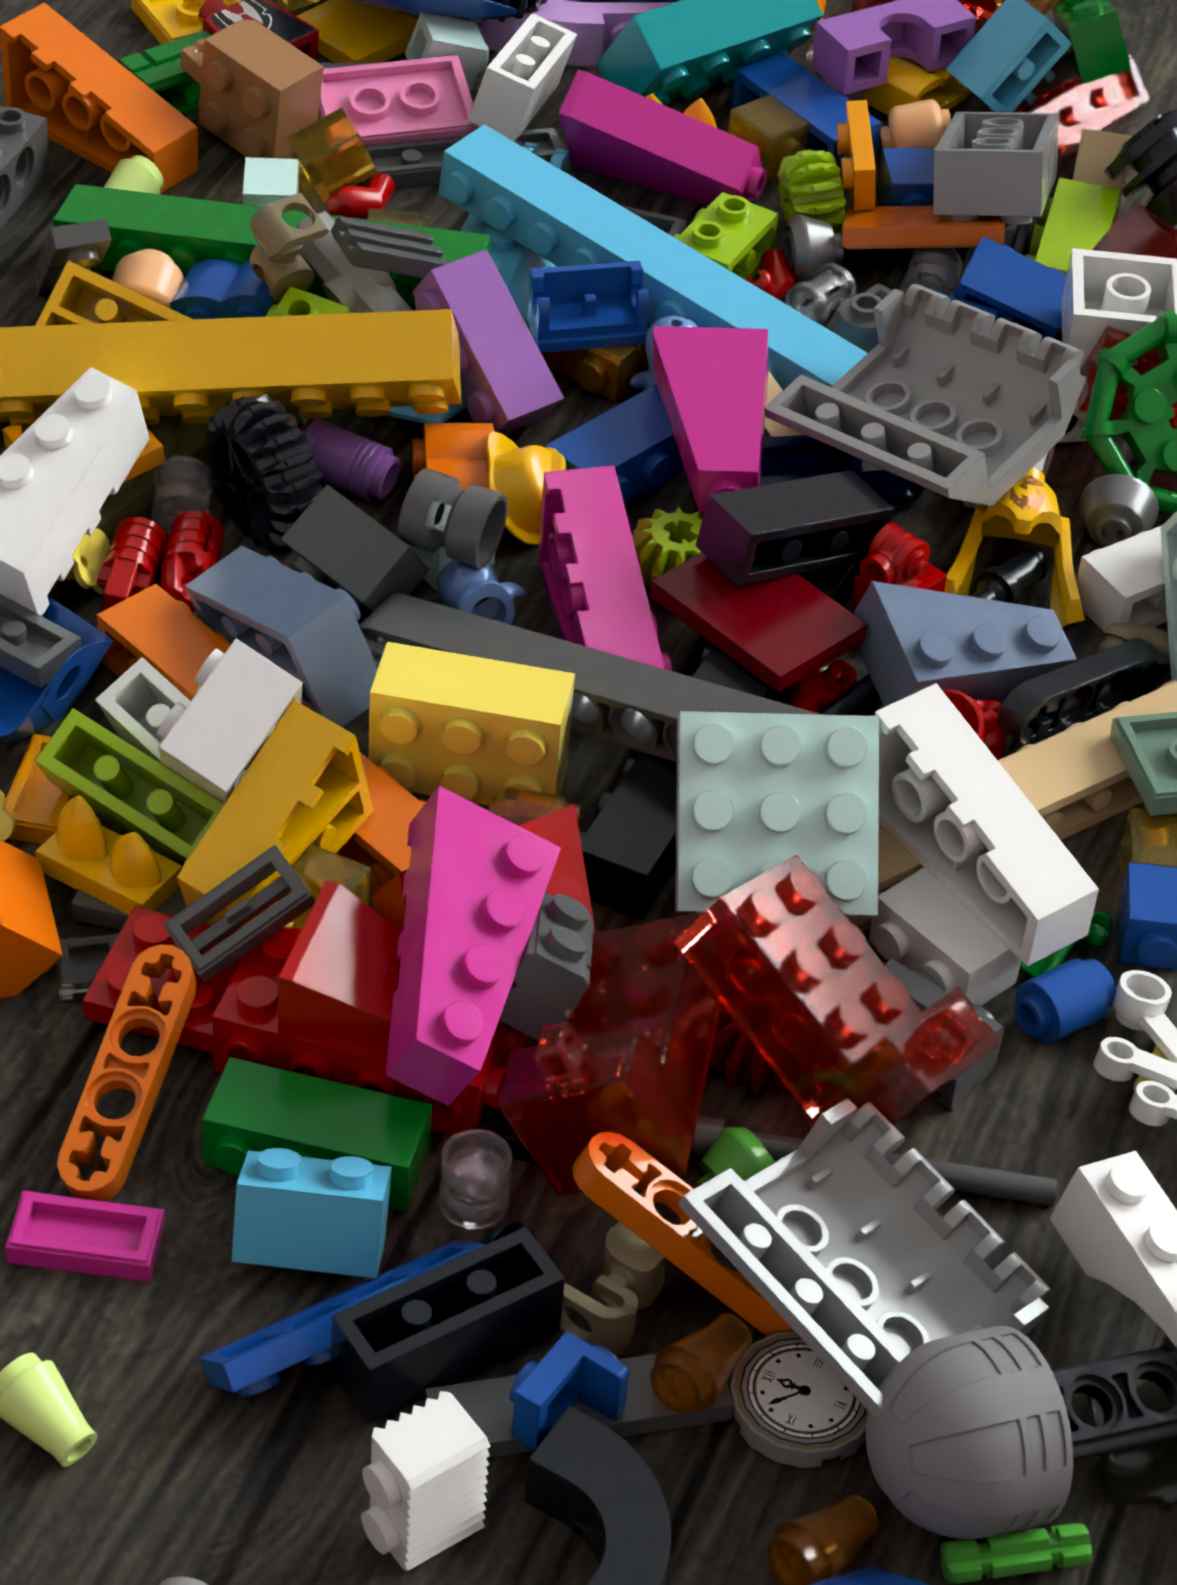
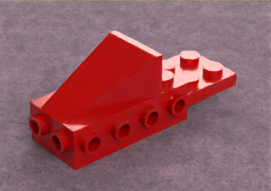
M326 880L302 930L283 927L207 983L203 982L193 968L197 981L196 995L177 1044L213 1053L214 1071L218 1073H223L229 1057L433 1104L431 1130L476 1142L490 1107L497 1109L500 1105L507 1082V1065L511 1057L519 1058L527 1034L498 1021L481 1071L449 1106L386 1076L393 993L398 988L400 960H396L398 936L402 930L339 883ZM134 906L83 999L84 1019L109 1025L126 978L136 957L147 948L159 944L172 945L179 948L163 926L165 922L174 917L173 915ZM202 924L187 936L192 940L211 925ZM166 969L161 978L150 977L155 991V1000L152 1008L160 1013L162 1011L158 998L166 982L178 983L173 969ZM138 1027L131 1030L155 1038L160 1036L156 1030L150 1027Z

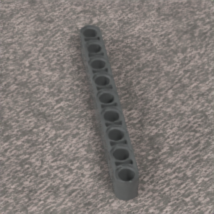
M394 593L388 596L359 624L377 669L386 643L392 642L575 673L570 730L677 762V721L680 711L822 715L405 594Z

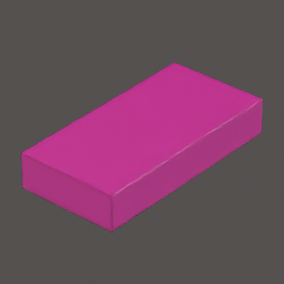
M22 1190L5 1246L6 1261L11 1264L150 1282L165 1227V1210Z

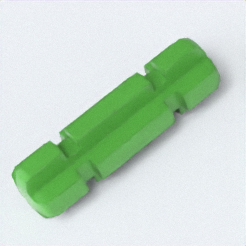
M1081 1523L1051 1526L1049 1533L1045 1528L1008 1532L980 1538L979 1543H977L976 1539L945 1541L940 1547V1561L946 1582L956 1584L980 1581L982 1574H985L986 1578L994 1579L1050 1571L1053 1564L1056 1568L1062 1569L1084 1566L1092 1560L1090 1535L1087 1527Z

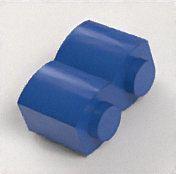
M208 259L197 262L190 267L177 293L170 302V307L172 310L191 319L266 317L269 309L279 303L275 302L269 294L270 291L267 284L258 278L249 267V261L241 265L224 259Z

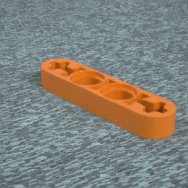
M161 944L149 947L136 957L130 968L59 1152L57 1162L59 1174L66 1190L72 1197L106 1202L117 1195L126 1182L196 995L197 981L190 959L177 947ZM166 969H173L178 983L166 982L158 998L162 1011L160 1013L152 1008L155 1000V991L150 977L161 978ZM150 1027L159 1033L158 1044L154 1050L146 1055L131 1056L121 1049L122 1040L127 1033L135 1028ZM126 1089L136 1096L133 1109L122 1118L107 1119L97 1112L99 1101L109 1091ZM94 1132H96L98 1135L105 1137L101 1148V1157L107 1171H94L90 1180L84 1181L77 1166L79 1163L84 1165L91 1164L99 1147Z
M601 1132L591 1138L573 1165V1177L578 1187L587 1197L764 1335L770 1336L776 1332L794 1331L738 1270L727 1268L714 1257L711 1247L716 1246L677 1205L683 1195L692 1191L693 1188L621 1134ZM605 1165L609 1166L614 1172L610 1171ZM637 1187L643 1192L639 1195L633 1189ZM653 1202L662 1203L671 1208L678 1215L681 1225H675L663 1219L654 1208Z

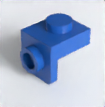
M566 1331L539 1364L534 1361L528 1362L516 1377L509 1394L510 1401L514 1403L511 1436L536 1450L569 1405L574 1407L578 1401L583 1402L609 1419L616 1420L624 1411L629 1380L628 1367L619 1362L617 1357L608 1349L596 1344L590 1345Z

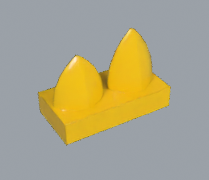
M76 796L64 805L58 818L57 831L35 851L36 858L40 860L44 874L76 890L80 889L127 915H130L134 906L156 911L180 887L176 877L182 870V865L152 851L147 842L137 832L120 835L102 826L95 812L82 796Z

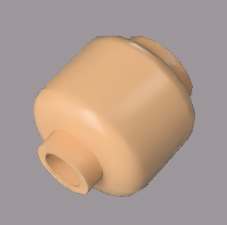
M933 99L893 107L888 114L889 126L881 127L880 131L883 148H934L935 150L951 122L949 108L941 110L939 104Z
M142 249L124 256L117 263L112 281L171 309L170 302L177 293L184 280L181 269L167 254L154 249Z

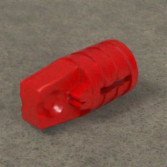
M187 511L175 517L171 525L161 566V588L175 600L184 602L191 609L192 613L196 610L185 585L219 561L224 539V529L221 523L215 517L200 511Z
M129 517L123 519L117 525L111 546L97 578V586L105 587L103 593L104 610L154 584L155 576L168 541L165 531L157 523L143 517Z

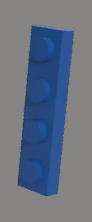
M459 1240L452 1241L380 1274L377 1278L367 1280L199 1357L209 1386L233 1393L237 1391L239 1397L251 1396L278 1384L281 1381L278 1372L300 1361H303L305 1366H313L331 1360L333 1315L484 1246V1244Z

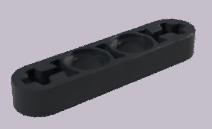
M1134 638L1027 680L1014 688L1004 700L998 712L997 725L1024 745L1044 739L1067 729L1074 723H1082L1108 712L1122 702H1130L1148 694L1161 679L1166 668L1167 656L1142 638Z

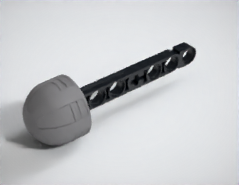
M996 1326L942 1337L929 1341L911 1351L891 1370L878 1387L879 1391L883 1394L884 1412L875 1419L868 1411L866 1423V1447L874 1477L883 1492L906 1518L928 1531L952 1538L978 1539L1049 1523L1060 1514L1066 1504L1071 1488L1073 1461L1177 1438V1351L1172 1352L1169 1346H1163L1051 1370L1035 1344L1023 1333L1009 1326ZM1137 1380L1151 1381L1162 1389L1167 1398V1412H1155L1142 1404L1136 1392ZM1083 1393L1091 1396L1098 1402L1103 1410V1426H1090L1076 1416L1071 1403L1073 1394Z

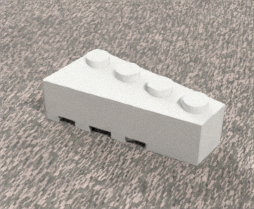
M90 367L0 455V594L40 616L44 614L49 606L47 595L56 580L64 581L74 564L72 554L84 534L91 536L100 522L99 510L108 495H115L150 439L136 389Z
M935 683L875 711V716H879V824L1027 967L1087 936L1099 888L938 684Z

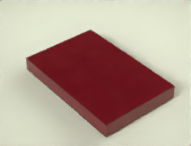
M701 552L651 581V598L778 693L862 643L866 638L868 624L799 574L736 586Z

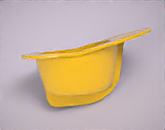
M494 431L486 436L488 489L502 493L507 497L508 511L505 527L511 534L525 544L538 545L544 472L566 470L565 457L555 448H545L537 445L518 448L505 435Z

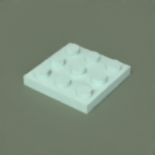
M680 711L677 721L675 913L868 918L878 916L879 716Z

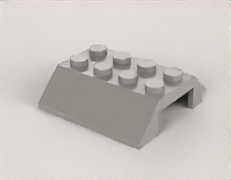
M912 284L907 289L905 297L902 291L893 289L873 308L879 343L832 387L799 375L764 408L765 417L943 496L993 506L1064 437L1087 378L1080 374L1079 368L1084 357V351L1051 337H1045L1041 341L1042 335L1036 331L1003 318L995 321L996 318L991 313L958 300L950 302V298L946 295L918 284Z
M846 1099L821 1114L802 1144L794 1152L745 1181L732 1168H729L683 1195L677 1205L874 1418L877 1419L879 1415L884 1413L883 1394L879 1391L878 1387L891 1370L911 1351L935 1339L996 1326H1009L1027 1336L1041 1322L1040 1319L1049 1309L1043 1299L1051 1292V1289L1016 1252L1010 1254L992 1270L986 1262L1004 1246L1005 1241L966 1200L960 1201L942 1218L936 1209L954 1193L955 1189L915 1148L906 1152L892 1166L886 1158L904 1142L905 1137L871 1102L866 1103L857 1110L858 1108L849 1099Z

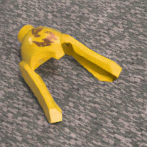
M1032 467L993 506L976 505L959 553L947 573L944 592L968 596L977 550L983 539L982 536L1019 539L1054 547L1050 609L1054 610L1061 627H1065L1085 620L1073 568L1069 518L1060 516L1056 494L1045 482L1043 473Z

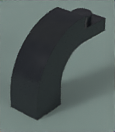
M569 1405L529 1458L525 1502L574 1530L591 1548L599 1568L587 1585H666L671 1546V1526L666 1500L658 1481L641 1455L625 1439L603 1423Z

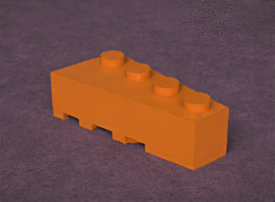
M45 2L0 26L5 107L19 108L26 113L47 118L48 139L110 173H113L120 160L130 159L134 155L144 156L157 166L163 176L164 185L160 189V194L199 171L198 127Z

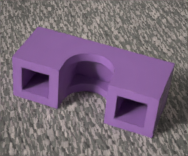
M897 0L816 21L812 66L843 95L886 84L889 57L911 59L919 63L928 72L943 69L952 63L960 51L974 37L976 16L958 0Z

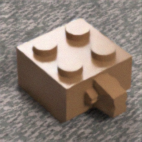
M241 19L210 37L200 39L192 46H187L181 50L180 67L201 85L198 124L245 157L299 159L314 150L324 66L256 20Z

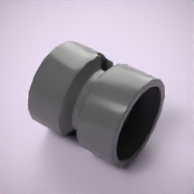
M429 468L422 469L414 478L402 505L398 524L399 539L406 544L432 553L444 547L446 556L449 559L482 569L491 560L500 542L507 519L508 500L504 494L476 484H472L462 490L461 482L457 478Z

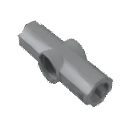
M326 211L317 214L329 230V233L324 237L304 243L301 256L315 273V276L321 281L322 288L328 299L349 307L350 313L413 311L396 292L397 288L388 272L352 266L330 232L335 223L334 219ZM307 216L297 224L296 228H308L313 222Z

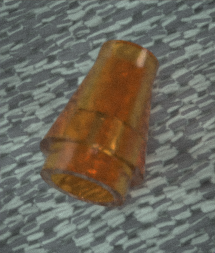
M723 1313L717 1316L710 1324L662 1348L656 1355L655 1366L650 1374L652 1388L659 1400L666 1407L680 1414H692L696 1410L701 1411L710 1408L718 1398L740 1357L751 1346L752 1337L745 1323L732 1314Z
M850 1494L838 1503L782 1523L776 1529L774 1539L767 1548L768 1563L773 1574L782 1585H809L838 1576L864 1542L878 1531L879 1522L877 1514L871 1504L863 1497Z

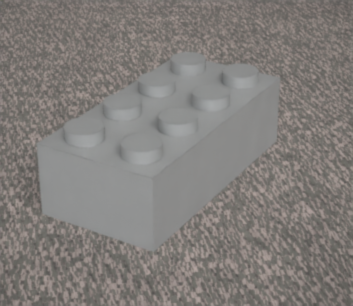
M956 112L934 150L933 215H947V219L955 221L974 220L979 218V216H1000L1001 219L1005 220V224L1010 225L1029 224L1032 222V217H1041L1057 177L1059 113Z

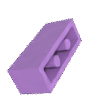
M487 249L430 270L412 291L416 310H452L459 334L461 389L467 399L468 412L475 423H493L494 431L505 435L544 419L564 399Z

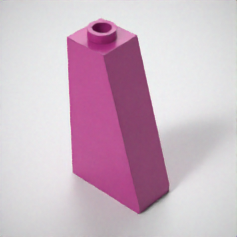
M577 70L558 113L573 166L707 206L722 192L743 197L749 202L752 198L759 199L765 186L767 171L762 168L758 146L589 72Z
M654 326V377L698 510L701 513H705L709 495L757 487L761 484L765 427L764 408L766 407L768 384V329Z

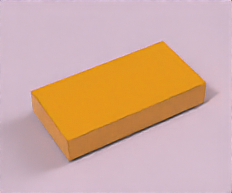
M33 734L6 797L5 810L14 817L16 825L14 834L9 838L11 840L42 845L57 831L58 818L64 805L74 798L53 785L35 762L51 739L50 736Z

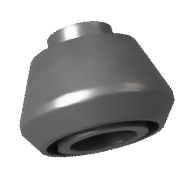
M796 215L787 222L783 235V252L786 255L796 286L806 288L832 276L835 265H842L844 258L842 235L840 233H833L829 223L804 215Z
M859 293L844 300L829 321L826 329L869 353L879 343L873 308L882 299L871 293Z
M1109 474L1094 479L1083 490L1079 503L1080 513L1089 535L1095 542L1104 547L1133 537L1142 531L1150 530L1157 520L1159 511L1157 498L1151 488L1141 480L1125 474Z

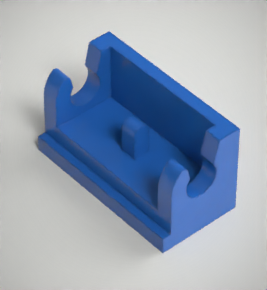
M640 260L530 269L527 320L539 351L553 352L645 344L650 299L649 290H642L643 268Z

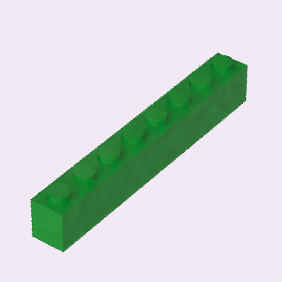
M75 184L55 215L53 224L54 227L107 219L112 241L99 270L115 272L117 263L124 256L142 249H154L167 254L173 259L185 278L190 267L203 260L224 259L241 265L249 261L253 248L258 245L252 234L250 222L254 213L261 207ZM291 210L283 213L281 216L286 224L296 228L297 224L308 215L300 211ZM330 215L336 221L338 216ZM358 219L429 233L434 239L432 245L439 246L443 252L441 258L448 259L450 263L485 249L488 250L492 258L491 235ZM389 273L397 288L396 292L412 310H416L412 291L423 279ZM314 276V281L306 292L328 299L322 288L321 281Z

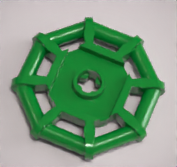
M1173 310L1160 311L1156 316V320L1112 348H1101L1094 359L1098 366L1085 425L1079 428L1081 439H1087L1107 475H1129L1141 480L1146 485L1149 484L1154 472L1161 471L1172 474V477L1177 478V428L1173 429L1168 421L1175 415L1172 405L1177 402V315ZM1157 346L1161 362L1139 375L1130 363ZM1118 383L1127 388L1125 398L1129 397L1126 411L1121 413L1120 420L1109 421ZM1122 434L1138 462L1133 470H1131L1112 436ZM1148 485L1157 498L1159 512L1173 515L1177 511V492Z

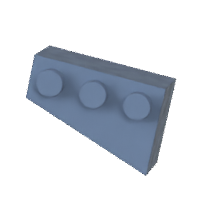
M872 581L853 612L855 616L868 624L865 641L858 644L857 648L884 707L935 683L942 690H957L969 695L972 699L997 700L1002 704L1009 693L1021 683L1077 661L1054 610Z

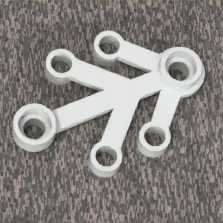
M1131 970L1121 975L1116 987V994L1112 1003L1115 1009V1017L1127 1028L1145 1031L1168 1060L1140 1050L1133 1043L1123 1038L1108 1037L1101 1041L1094 1060V1067L1100 1075L1113 1081H1128L1134 1073L1154 1080L1142 1081L1136 1086L1129 1104V1111L1135 1119L1144 1124L1162 1126L1168 1122L1170 1117L1177 1120V1095L1169 1088L1177 1089V1028L1165 1015L1172 992L1169 985L1160 977L1146 971Z

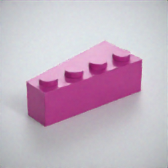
M614 465L544 472L538 565L562 640L672 671L668 653H661L657 622L654 613L650 610Z
M438 786L409 824L407 846L411 847L410 865L408 871L404 874L402 899L406 900L404 929L398 936L396 960H400L398 988L393 993L385 1075L449 1106L481 1071L561 847Z

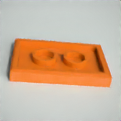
M933 205L875 206V210L854 211L853 207H848L842 227V247H845V249L977 247L982 236L999 244H1004L1006 224L1005 220L1001 219L1000 216H979L977 219L967 221L949 220L947 215H933Z

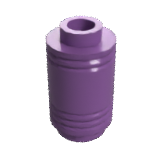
M320 418L312 421L309 426L303 425L299 428L301 432L307 434V443L310 450L316 453L314 460L317 469L323 473L320 478L321 482L368 502H371L373 498L384 501L391 494L401 470V460L394 456L391 448L337 425L325 422Z

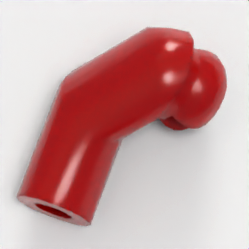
M379 173L371 178L367 187H341L338 193H332L328 197L326 203L329 215L374 221L380 217L395 190L394 180L387 174Z

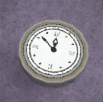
M795 1331L776 1332L751 1344L736 1362L730 1385V1393L734 1402V1419L740 1425L739 1433L751 1448L774 1462L800 1468L822 1466V1462L825 1459H833L841 1455L840 1461L856 1453L865 1442L868 1410Z

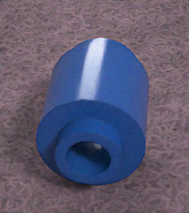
M1076 958L1071 959L1018 986L1014 1006L1016 1020L1026 1034L1033 1036L1044 1044H1052L1103 1019L1107 1014L1108 1008L1113 1006L1112 1003L1116 994L1115 983L1109 971L1099 961L1095 959H1087L1085 961Z

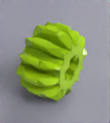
M811 149L784 157L778 172L780 181L778 190L781 198L780 206L784 212V222H789L796 215H804L827 222L831 225L833 233H840L846 216L844 209L846 200L843 191L844 184L840 177V168L836 165L834 156L830 152H825V150L812 151Z
M678 506L674 513L668 514L660 509H655L652 518L638 519L632 538L645 588H651V581L701 553L695 545L703 520V513L700 511L693 514L683 513Z

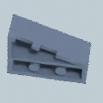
M244 546L238 547L185 585L194 608L204 624L214 632L223 634L231 644L237 638L303 683L302 698L315 707L319 715L343 728L369 708L370 690L378 669L357 622L361 617L360 611L347 592L340 588L335 590L316 581L306 572L299 573L280 564L272 556L265 557Z

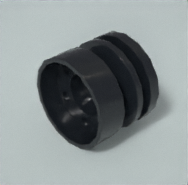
M1177 109L1161 113L1122 145L1114 161L1104 170L1111 181H1114L1131 168L1136 172L1137 176L1121 190L1124 197L1133 195L1145 187L1151 191L1153 195L1143 205L1138 215L1158 240L1177 227Z

